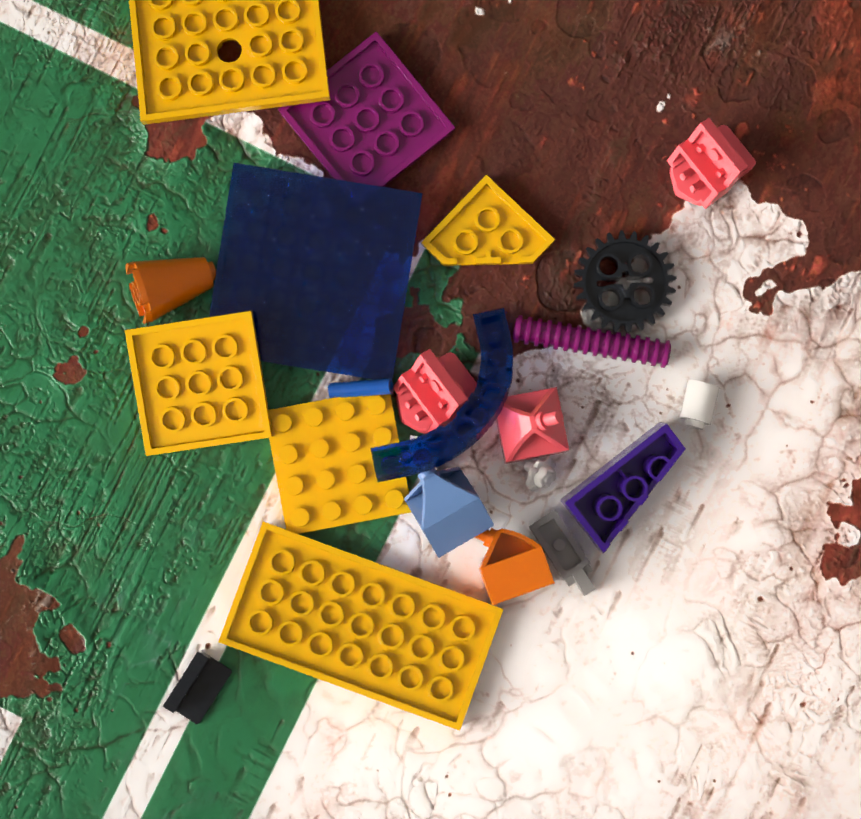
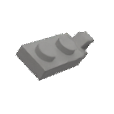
M556 509L529 526V529L542 546L563 581L565 580L568 586L576 583L584 596L596 589L587 576L593 571L589 565L590 561Z

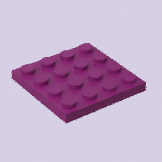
M377 31L327 70L330 92L329 101L283 106L278 109L279 113L357 208L455 131L454 125Z

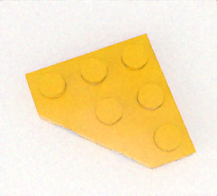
M485 175L421 242V245L443 266L533 264L553 244L555 239L490 177Z

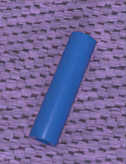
M391 378L329 383L328 394L330 398L393 394V381Z

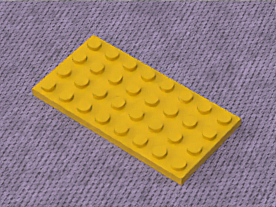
M263 521L218 642L460 731L504 609Z

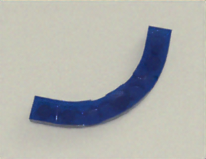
M504 308L473 314L481 350L479 380L474 393H471L468 401L456 413L457 417L445 427L441 425L417 438L370 448L377 483L415 475L441 466L468 450L493 425L507 400L514 370L513 347Z

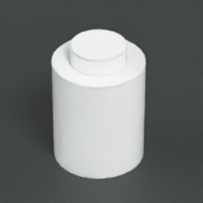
M696 380L688 381L680 418L685 420V426L703 430L704 425H711L720 387Z

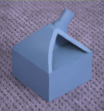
M419 454L412 459L420 473L418 475L420 482L404 500L438 558L495 526L480 497L460 467L437 471L434 466L431 467L423 454Z

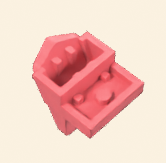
M710 118L701 122L688 140L679 144L667 159L671 166L670 176L675 195L695 205L703 206L705 209L728 193L733 185L756 165L753 156L731 129L726 125L716 127Z
M431 349L420 354L412 368L401 374L393 386V390L397 394L396 402L401 423L422 434H427L429 438L450 424L458 413L474 402L482 392L480 386L454 353L449 352L438 358Z

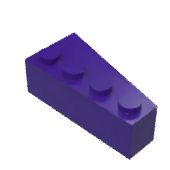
M659 422L561 498L560 501L596 548L605 553L610 547V543L629 522L628 520L639 506H642L649 497L650 492L664 478L686 448L667 423Z

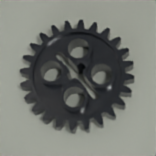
M620 230L618 239L615 240L611 233H607L605 244L600 239H595L596 251L590 247L585 249L589 259L579 258L578 263L584 269L575 270L574 275L582 278V281L574 283L573 288L581 289L582 293L576 296L575 299L576 301H586L581 310L582 312L589 310L594 312L590 319L591 322L598 318L602 319L601 329H604L608 323L613 324V333L618 331L620 325L624 326L626 333H630L632 325L635 324L639 331H643V321L653 326L655 324L653 314L659 317L665 315L664 310L660 306L670 307L672 305V301L666 295L675 294L676 289L668 286V283L676 281L677 276L668 275L667 272L674 267V263L664 264L663 260L669 253L663 252L658 254L656 252L660 245L659 242L651 247L647 245L648 235L642 241H638L637 233L633 231L630 239H626L624 231ZM635 258L645 260L648 266L647 271L637 273L633 270L631 261ZM604 260L612 261L616 266V272L612 275H605L600 270V262ZM622 275H626V279L629 281L643 278L653 279L652 283H631L627 290L624 289L623 284L597 286L598 281L617 282L621 279ZM638 289L647 291L650 296L649 303L644 305L637 303L634 299V291ZM607 291L614 292L618 296V304L613 307L605 305L602 301V294Z

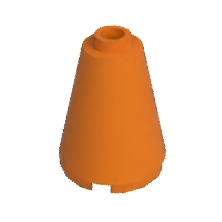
M205 257L132 261L126 264V274L133 273L134 281L129 283V287L139 316H144V324L157 320L213 288V281L218 279L213 262H207Z

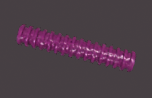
M522 315L516 318L513 333L514 343H519L520 340L524 341L525 345H528L529 342H532L534 346L543 344V348H548V345L553 346L554 350L561 347L566 352L568 349H573V353H577L579 350L584 355H587L588 352H591L592 356L602 354V358H607V355L612 356L613 360L620 357L621 361L631 359L632 363H636L638 360L643 365H646V362H650L651 366L660 364L661 368H665L669 362L671 353L670 340H665L663 343L658 338L655 341H651L650 337L641 339L640 335H636L633 338L629 333L622 336L621 332L611 334V330H606V333H604L599 328L596 331H592L591 327L582 329L581 325H577L574 328L570 323L567 326H563L562 322L552 324V320H548L545 323L540 318H538V321H533V317H528V320L523 319Z

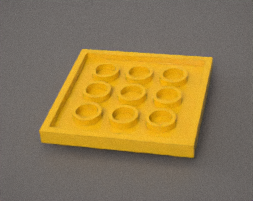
M252 310L125 330L146 456L264 439L273 436Z
M390 394L344 398L334 397L269 410L273 435L269 440L286 530L302 534L412 513L404 500L409 494Z

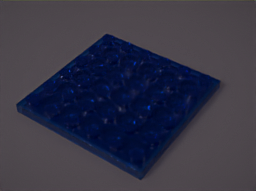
M233 163L209 317L252 310L261 361L374 380L391 378L393 381L423 193Z

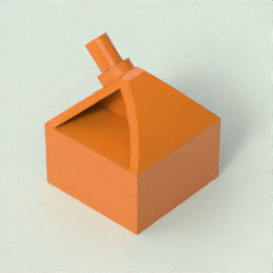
M491 528L475 537L483 541V545L488 547L478 569L492 605L555 583L542 546L523 534L503 528L499 530Z

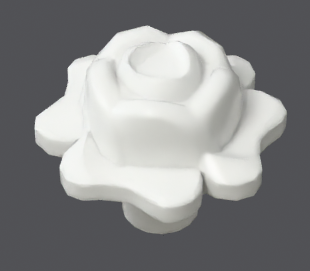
M550 456L542 460L538 459L536 462L530 459L525 463L524 470L528 472L526 485L531 491H535L538 488H548L555 481L556 472L554 468L556 462L552 461L553 459Z

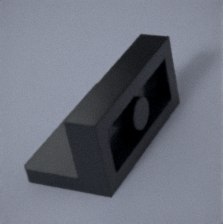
M202 650L198 651L163 707L172 713L178 712L193 723L199 724L232 674V670Z

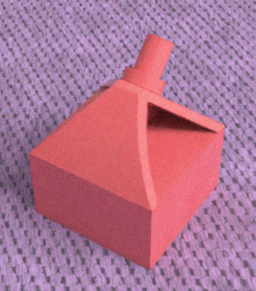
M557 387L493 400L505 464L569 451L563 421L564 416L561 411Z

